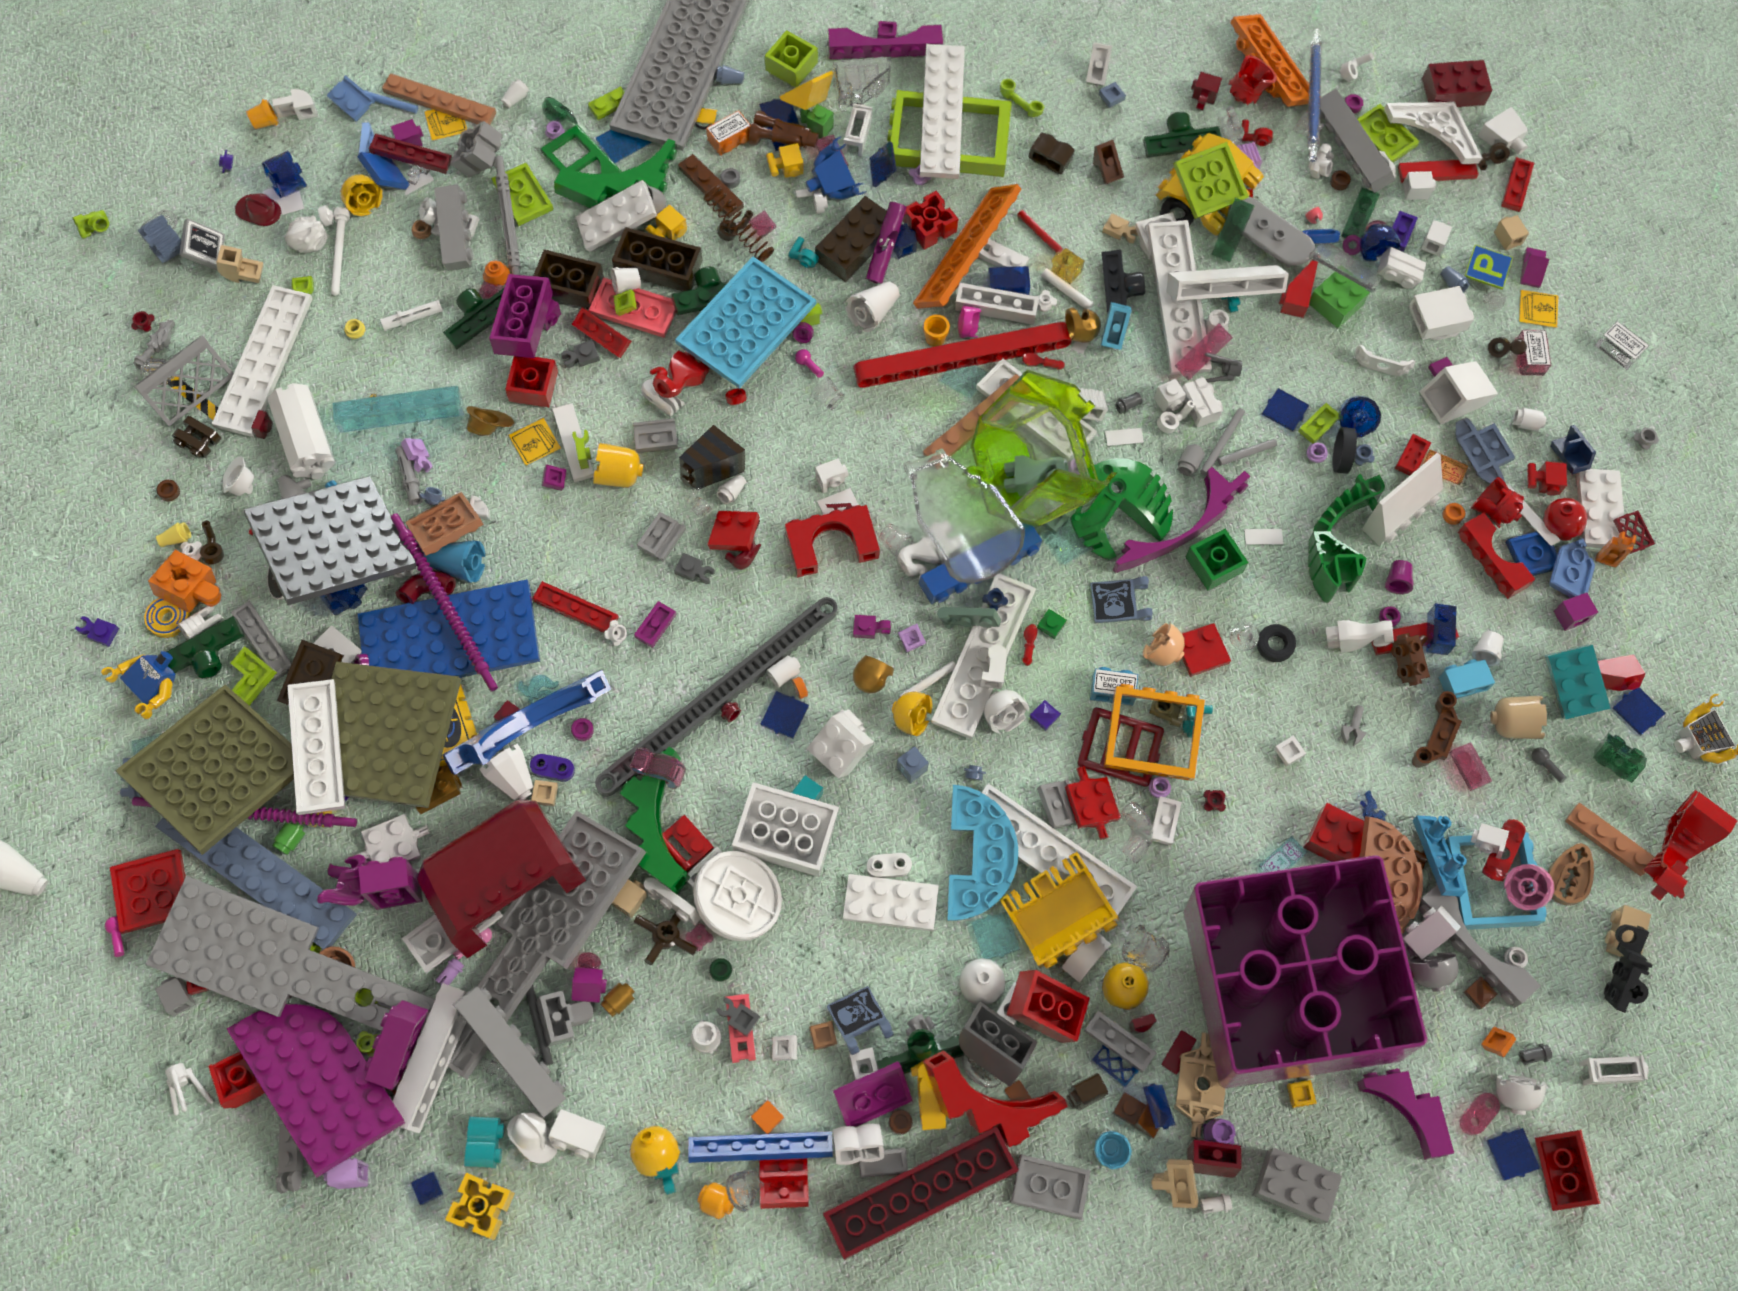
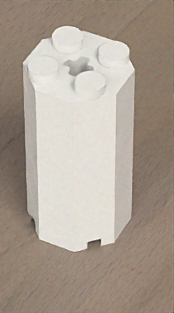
M292 383L287 385L288 389L283 391L281 387L277 388L267 399L293 476L296 478L312 477V479H320L335 464V460L313 395L308 385Z

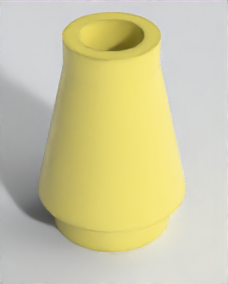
M177 522L163 533L157 535L156 540L160 547L183 543L191 538V532L186 523Z

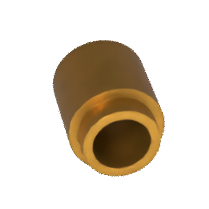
M619 982L603 997L604 1001L600 1005L614 1017L616 1014L619 1015L635 999L632 996L635 991L626 982L623 985Z

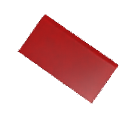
M1582 1130L1536 1137L1535 1142L1552 1211L1600 1204Z

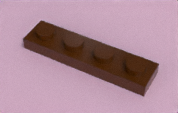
M694 154L678 164L679 170L704 194L712 187L720 185V192L711 201L715 203L721 195L727 193L725 198L718 202L716 206L720 209L729 199H732L731 203L721 210L726 214L733 206L737 205V208L727 215L728 218L744 208V203Z

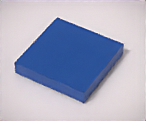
M360 152L357 156L377 185L407 189L410 185L392 159L366 152Z
M1538 532L1510 538L1505 542L1514 563L1523 562L1533 576L1553 571L1557 558L1554 545H1549Z

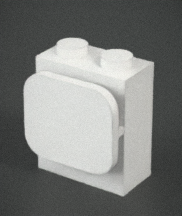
M1460 286L1414 295L1409 305L1422 340L1429 338L1441 340L1455 337L1460 332L1467 331L1474 321L1473 312L1469 309L1466 295L1462 292Z

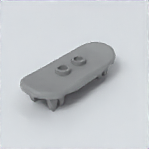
M1249 197L1246 200L1229 206L1228 220L1233 229L1237 230L1241 235L1279 260L1282 264H1286V267L1304 264L1314 255L1315 245L1308 235L1258 200Z

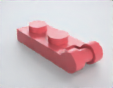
M749 994L725 997L733 1002L735 1008H738L740 1003L750 1009ZM728 1025L732 1063H738L743 1059H749V1061L756 1060L753 1030L746 1037ZM747 1043V1049L738 1051V1044Z

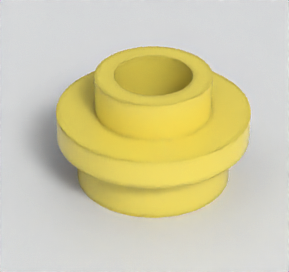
M351 319L347 321L344 331L347 337L358 339L364 335L365 326L363 322Z

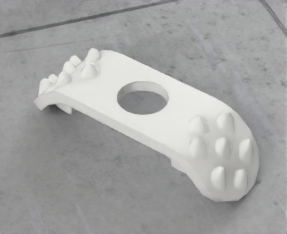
M1358 345L1355 349L1356 359L1363 367L1393 376L1408 374L1409 370L1413 369L1416 363L1413 359L1408 362L1403 360L1397 362L1372 355V352L1366 350L1363 345ZM1378 363H1385L1389 367H1380Z

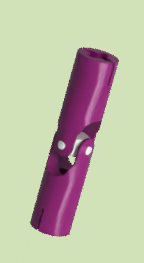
M893 201L889 203L865 278L870 282L876 284L883 283L895 241L907 207Z

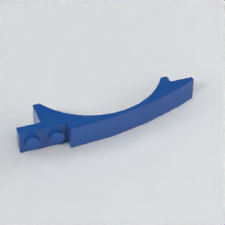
M599 670L479 731L478 735L442 754L453 775L473 764L485 765L500 749L520 735L560 714L596 701L597 697L611 690V687L603 671Z

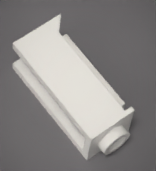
M853 103L847 131L843 139V145L846 143L843 153L847 154L849 145L858 146V156L862 157L872 121V107ZM856 119L864 120L859 137L852 135Z
M1643 1056L1587 1058L1579 1062L1580 1066H1588L1590 1077L1583 1080V1085L1639 1083L1648 1079L1649 1069L1647 1063L1644 1062ZM1600 1065H1632L1633 1074L1603 1076L1601 1074Z

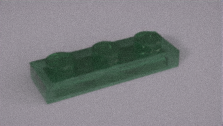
M1361 187L1341 237L1346 238L1350 235H1356L1362 238L1380 196L1379 193H1373V191Z
M1235 198L1211 255L1231 262L1255 205Z

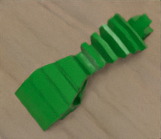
M1360 473L1356 477V484L1351 490L1346 489L1340 497L1337 496L1314 525V532L1308 541V572L1310 579L1313 580L1312 584L1316 592L1325 603H1329L1342 583L1346 584V591L1350 593L1362 576L1367 558L1336 539L1332 535L1331 530L1341 519L1360 508L1369 505L1371 510L1374 511L1378 505L1377 501L1385 489V484L1380 475L1364 480Z

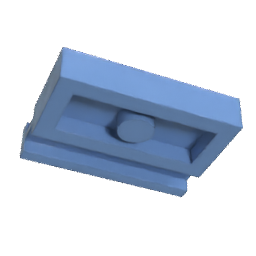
M346 75L327 94V97L356 122L369 109V106L375 103L371 96Z

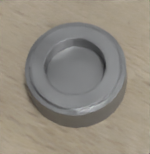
M727 168L721 173V181L728 188H735L740 184V174L736 169Z

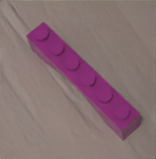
M942 24L922 25L907 35L887 39L863 36L849 28H828L829 59L926 56L927 44L943 45Z

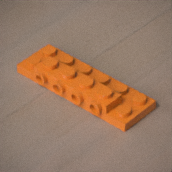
M1262 15L1233 17L1230 23L1239 35L1236 40L1237 49L1245 57L1251 55L1261 59L1276 74V82L1266 88V92L1270 93L1273 98L1281 97L1287 107L1312 104L1311 86Z

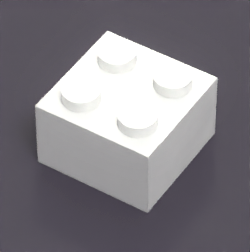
M840 713L833 715L807 747V750L839 779L850 774L873 745L874 741L848 717Z

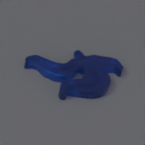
M1368 790L1364 794L1368 804L1360 801L1363 807L1364 819L1365 816L1385 821L1386 813L1383 810L1374 811L1378 806L1371 795V791Z

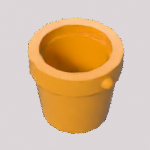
M262 99L260 104L246 111L255 130L270 125L277 126L279 123L267 99Z
M934 314L926 318L924 322L925 340L932 347L943 345L949 333L950 324L944 316Z

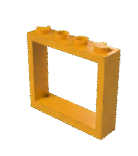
M1120 684V687L1116 686L1104 767L1181 780H1194L1205 700L1199 699L1200 696L1194 694H1187L1184 697L1178 696V693L1174 691L1158 693L1155 692L1156 689L1143 687L1142 690L1133 689L1134 686L1129 684ZM1122 696L1196 707L1188 768L1113 757Z

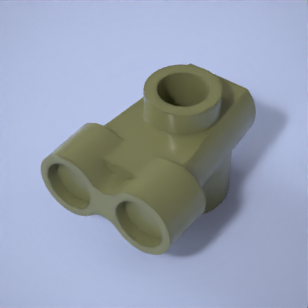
M1153 700L1149 713L1169 721L1170 725L1180 728L1186 705Z

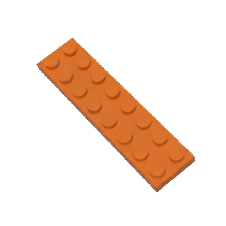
M1018 184L990 188L913 302L917 309L943 307L948 303L949 297L958 288L959 282L968 273L969 267L978 258L980 251L988 243V239L998 228L1002 218L1007 215L1012 203L1017 200V196L1022 190Z

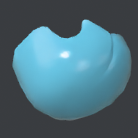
M1116 1131L1102 1133L1096 1140L1094 1147L1097 1160L1109 1169L1124 1167L1130 1160L1132 1152L1128 1139Z

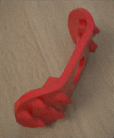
M1509 819L1505 821L1501 828L1509 831L1505 848L1509 850L1510 857L1508 859L1496 858V853L1493 852L1490 853L1484 865L1482 873L1491 880H1505L1521 845L1526 828L1518 820Z

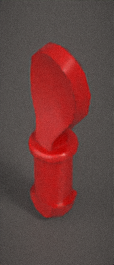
M1026 353L1022 357V361L1028 366L1034 367L1043 364V367L1057 368V370L1065 367V363L1061 360L1058 361L1047 357L1041 358L1034 353Z
M1035 624L1028 625L1024 630V638L1027 643L1024 645L1025 651L1022 662L1025 666L1031 665L1033 661L1034 641L1038 633Z

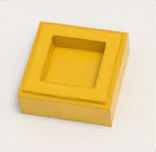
M1311 1080L1287 1084L1292 1108L1317 1104Z

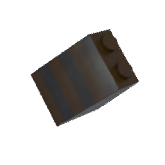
M712 425L679 457L682 482L686 486H692L695 490L742 473L745 471V449L715 425Z

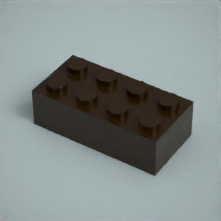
M864 196L815 247V253L819 257L817 263L844 282H847L874 253L887 210L867 196Z
M628 227L624 228L612 258L613 268H637L640 280L682 292L692 290L695 282V273L700 269L703 262L701 247Z

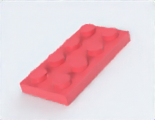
M603 278L589 308V312L596 317L665 338L676 314L671 298L639 288L634 289L637 309L619 316L615 311L613 296L616 294L612 281Z

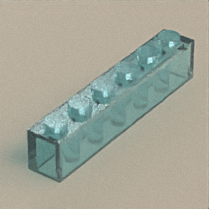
M458 385L332 403L334 422L340 433L464 416L463 397Z

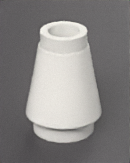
M519 79L513 81L501 99L502 103L507 108H510L527 96L529 88Z
M738 474L721 485L717 491V497L725 504L733 503L746 484L745 478Z

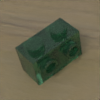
M1609 733L1595 748L1593 758L1600 765L1608 767L1617 776L1631 783L1646 767L1647 758L1641 750L1637 748L1632 749L1626 745V742L1617 735L1612 736Z

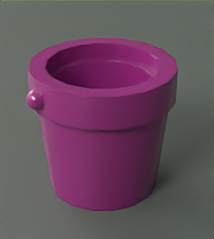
M1395 560L1391 563L1388 577L1385 580V588L1391 593L1408 594L1413 590L1414 586L1413 565L1405 560Z

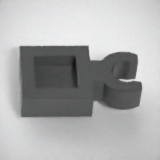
M593 340L573 346L575 350L573 352L564 351L561 353L562 359L570 358L569 361L564 362L566 368L573 367L577 362L582 367L600 361Z
M683 553L674 573L693 582L698 577L702 583L709 584L710 579L704 575L706 573L714 575L715 570L710 566L702 567V560Z
M724 998L723 1000L729 1005V1009L722 1011L720 1008H717V1013L722 1017L729 1016L728 1025L748 1037L761 1018L760 1015L740 1003L738 1008H735L729 998Z

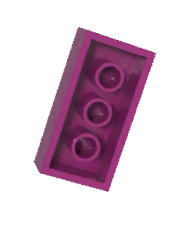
M508 274L489 337L494 354L535 358L553 295L549 278Z

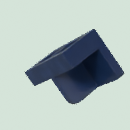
M1576 425L1570 426L1566 437L1553 440L1550 445L1559 459L1566 463L1567 469L1572 475L1591 469L1596 451Z

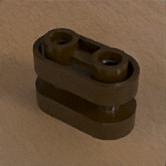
M187 416L182 422L186 427L184 431L177 428L172 434L173 442L178 447L190 449L189 452L199 459L201 457L206 458L210 454L209 443L217 445L222 439L216 431L191 416ZM194 433L200 436L202 439L198 440L191 435Z

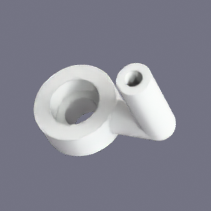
M1370 52L1352 61L1343 63L1340 69L1341 77L1348 82L1357 79V66L1373 60V53Z
M808 189L796 190V198L813 196L816 214L824 213L825 208H828L827 198L822 196L819 189L811 193Z
M1191 400L1188 401L1177 414L1172 412L1162 413L1157 420L1159 429L1164 433H1173L1179 426V421L1185 419L1195 407V403Z

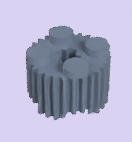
M162 214L143 225L138 232L149 244V248L155 256L158 257L161 263H164L180 254L181 239L172 227L167 224L168 221Z

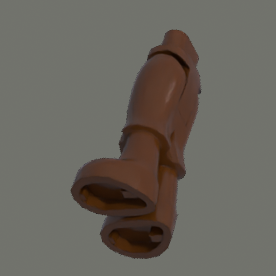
M760 110L755 113L754 123L751 124L749 132V144L754 146L758 145L761 139H768L785 145L798 143L799 148H807V146L815 148L819 138V133L811 132L810 128L784 122L779 118L774 119Z

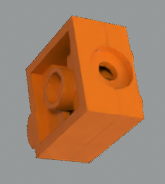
M176 549L148 580L155 596L188 613L199 602L210 607L215 606L220 602L222 596L219 587L214 585L216 579L212 568Z

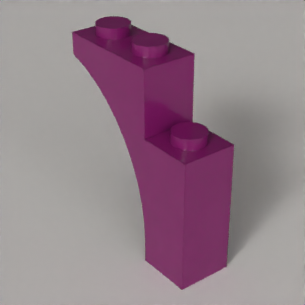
M1400 1068L1386 1071L1387 1075L1378 1076L1377 1072L1364 1074V1078L1357 1082L1360 1092L1369 1093L1384 1099L1406 1118L1419 1140L1424 1160L1455 1154L1440 1097H1431L1430 1093L1416 1095L1415 1097L1409 1071L1401 1072Z

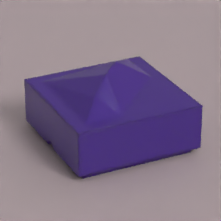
M1044 700L1030 714V718L1046 731L1060 717L1061 713Z

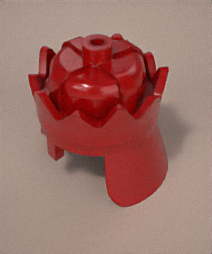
M1247 55L1242 62L1240 71L1229 81L1228 85H1232L1230 93L1237 102L1241 101L1249 105L1253 101L1256 104L1262 91L1276 82L1277 77L1271 67L1264 61Z
M1496 477L1470 508L1480 513H1485L1500 528L1501 522L1509 524L1513 520L1517 522L1522 517L1520 512L1523 509L1524 496L1509 489L1500 477Z

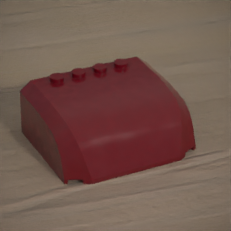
M516 800L424 859L417 876L418 883L450 942L467 959L487 946L476 927L477 924L551 876L556 879L566 893L586 881L536 800Z

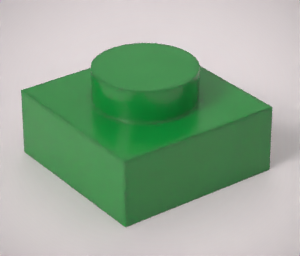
M1048 609L1037 625V629L1055 639L1066 624L1067 619Z

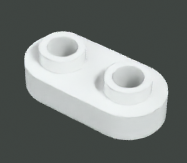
M904 853L874 855L867 862L868 874L871 877L877 878L904 877L909 874L912 867L910 857ZM898 861H903L905 865L903 867H899L896 863ZM879 862L882 864V868L876 869L874 864Z

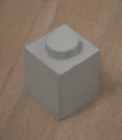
M178 977L167 978L161 982V986L155 988L166 1013L173 1017L196 1005L192 996L188 994L185 982Z

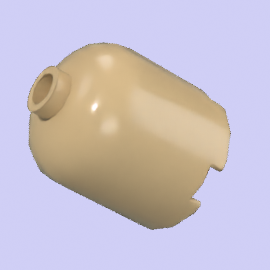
M1521 696L1502 698L1496 704L1495 710L1491 711L1490 722L1495 724L1498 734L1505 738L1543 739L1545 733H1541L1542 726H1547L1546 705L1540 703L1543 697Z

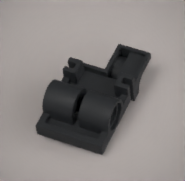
M1625 924L1617 928L1615 937L1619 942L1617 950L1624 956H1621L1620 960L1615 962L1612 970L1614 974L1612 980L1606 984L1604 989V998L1616 1010L1624 1013L1629 1003L1640 1004L1647 999L1649 994L1647 986L1639 979L1641 973L1649 975V967L1652 968L1653 966L1641 954L1649 932L1638 925L1636 927ZM1627 930L1633 931L1632 940L1624 942L1622 934Z

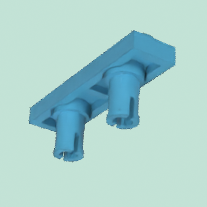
M1417 815L1412 821L1441 895L1461 897L1466 891L1458 872L1467 863V860L1462 854L1457 855L1455 853L1451 856L1443 836L1445 831L1451 827V820L1446 816H1439L1437 819L1433 816Z

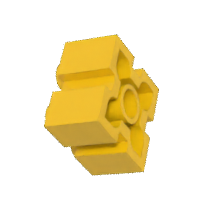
M466 1173L458 1189V1192L463 1194L459 1203L453 1201L445 1220L466 1229L469 1228L470 1224H473V1232L495 1240L503 1222L498 1219L501 1210L508 1211L515 1193L496 1184H492L491 1188L488 1189L487 1185L489 1182ZM484 1200V1210L477 1213L479 1209L476 1208V1204L482 1203Z

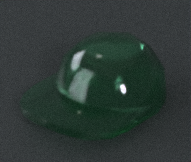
M545 97L542 103V111L549 121L563 122L567 120L578 125L574 114L569 108L552 97Z

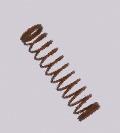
M720 185L712 187L704 195L703 200L707 202V205H713L714 212L719 211L718 217H724L723 223H729L728 229H734L733 235H739V241H745L744 247H750L749 253H755L754 257L756 258L759 250L765 247L768 241L764 242L759 249L751 252L753 245L761 240L763 235L759 236L752 244L746 246L745 244L758 229H755L747 238L740 240L742 234L753 223L746 226L742 232L735 234L736 229L747 220V217L742 219L737 226L730 228L732 221L738 218L742 211L738 212L732 220L725 222L727 215L733 212L737 205L733 206L725 215L719 216L721 210L728 206L732 199H729L720 209L714 210L716 204L724 199L727 193L721 195L715 203L709 204V201L715 198L721 190ZM768 247L756 259L764 262L772 255L774 248Z

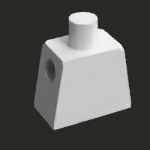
M1512 107L1486 122L1478 135L1490 146L1501 142L1506 144L1509 150L1513 148L1518 155L1523 153L1528 147L1523 142L1528 129Z

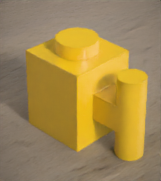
M798 143L779 147V158H774L773 153L766 154L773 177L779 175L778 169L781 168L785 178L804 174V162Z
M670 204L655 217L656 229L652 225L646 227L648 233L661 237L666 235L672 240L682 237L687 231L686 218Z

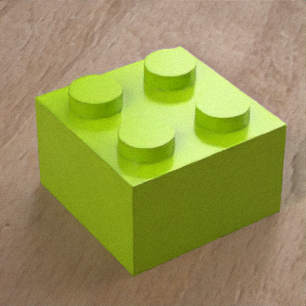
M786 30L764 55L765 71L796 88L818 63V48Z

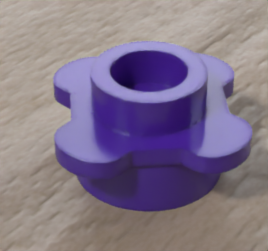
M226 149L224 155H220L219 166L223 167L222 173H225V170L231 171L234 156L227 154L228 150Z

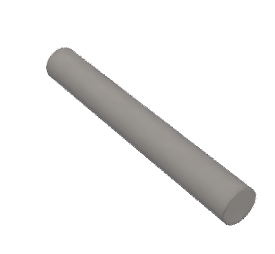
M1274 438L1218 458V463L1222 466L1276 447L1277 441Z

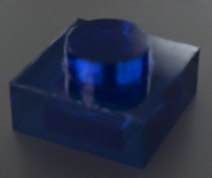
M434 1171L411 1182L421 1206L444 1195Z

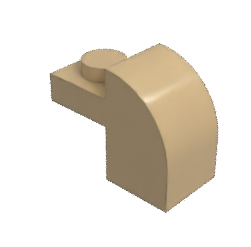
M225 245L220 246L216 263L217 270L223 277L239 283L240 279L260 283L264 267L263 262L243 258L242 249Z

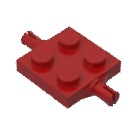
M1079 767L1076 771L1080 781L1065 786L1078 829L1085 827L1096 828L1099 840L1107 839L1109 836L1105 825L1109 822L1118 821L1121 818L1108 778H1088L1086 767Z

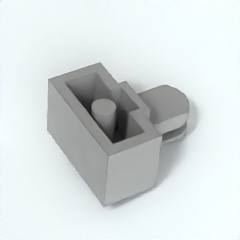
M563 991L540 996L536 1001L547 1047L570 1042L574 1037L572 1027L587 1023L593 1016V1007L589 1002L578 1001L566 1004Z

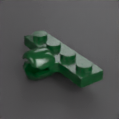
M1179 111L1169 115L1166 121L1169 133L1145 136L1143 143L1146 157L1150 158L1184 153L1187 150L1191 151L1194 147L1192 143L1199 136L1203 137L1210 133L1221 137L1219 126L1194 129L1191 126L1189 114Z
M711 266L699 269L695 273L697 289L672 294V301L677 315L702 311L726 286L727 283L721 282L717 269Z
M473 288L466 289L459 294L456 303L464 313V316L443 332L456 350L494 323L504 288L486 300Z
M232 616L166 651L173 657L168 667L174 673H177L192 665L195 674L202 679L212 678L219 674L222 664L218 657V651L244 637L238 620Z
M917 1029L908 1037L907 1051L895 1056H886L876 1062L879 1070L898 1061L903 1073L906 1074L910 1073L911 1068L942 1051L948 1053L953 1059L964 1056L965 1053L960 1047L959 1035L936 1042L932 1032L926 1029Z

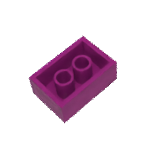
M393 857L388 862L382 863L370 861L365 863V866L358 867L361 895L376 910L423 902L421 887L417 880L418 873L406 858Z
M401 1000L396 1006L391 1007L389 1013H385L380 1024L383 1027L382 1033L377 1035L372 1046L375 1049L374 1055L369 1057L364 1070L368 1071L365 1080L390 1090L397 1085L403 1078L407 1063L414 1052L428 1009Z

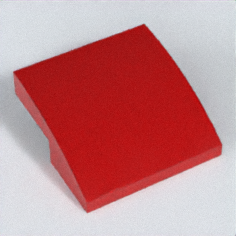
M807 1158L759 1160L760 1209L809 1207Z

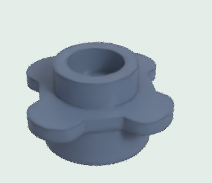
M1362 444L1356 447L1355 463L1361 466L1363 463H1372L1375 460L1373 450L1369 445Z
M427 487L425 493L420 494V498L425 499V502L430 505H437L439 502L445 501L442 491L434 487Z
M969 765V769L964 768V771H966L965 778L982 780L983 774H986L980 766Z

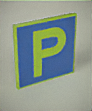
M1474 245L1465 277L1503 290L1513 257Z

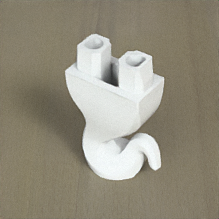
M947 521L938 525L934 522L925 530L919 542L901 549L897 560L905 574L908 576L920 574L921 576L927 572V568L924 565L914 564L911 559H918L932 564H944L954 559L956 553L963 549L964 544L959 537H955L950 541L947 539L946 536L952 533V528Z
M1342 620L1337 621L1338 626L1326 627L1328 649L1340 648L1341 653L1358 650L1372 641L1375 647L1394 643L1392 621L1384 620L1374 624H1362Z

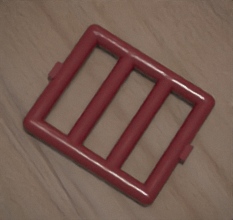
M1095 707L1092 710L1087 731L1084 730L1082 736L1083 744L1077 761L1078 766H1085V769L1148 787L1152 778L1150 774H1143V777L1131 774L1130 771L1104 767L1107 741L1100 764L1087 760L1099 718L1102 717L1108 720L1111 718V711ZM1119 714L1116 738L1120 724L1133 727L1125 759H1134L1141 731L1144 730L1154 733L1147 762L1158 764L1164 728Z

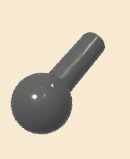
M1538 747L1533 750L1531 757L1536 764L1543 765L1559 783L1566 780L1567 777L1550 760V754L1547 749Z

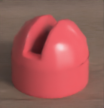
M1315 207L1306 213L1305 216L1310 223L1317 224L1316 219L1319 218L1321 221L1323 213L1319 207Z

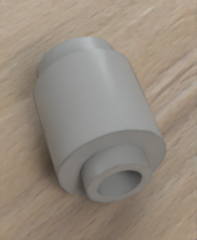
M1196 444L1186 446L1178 461L1177 469L1180 473L1192 476L1197 471L1205 456L1202 447Z

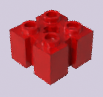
M937 190L923 197V203L919 204L916 201L906 206L902 222L911 233L916 232V240L924 250L935 245L938 237L941 236L943 239H946L957 233L958 217L950 207L945 210V201Z

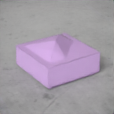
M918 624L898 632L907 653L926 644Z

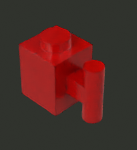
M1545 461L1538 471H1536L1535 463L1527 464L1529 489H1535L1537 487L1536 482H1539V493L1555 496L1560 495L1567 487L1566 463Z

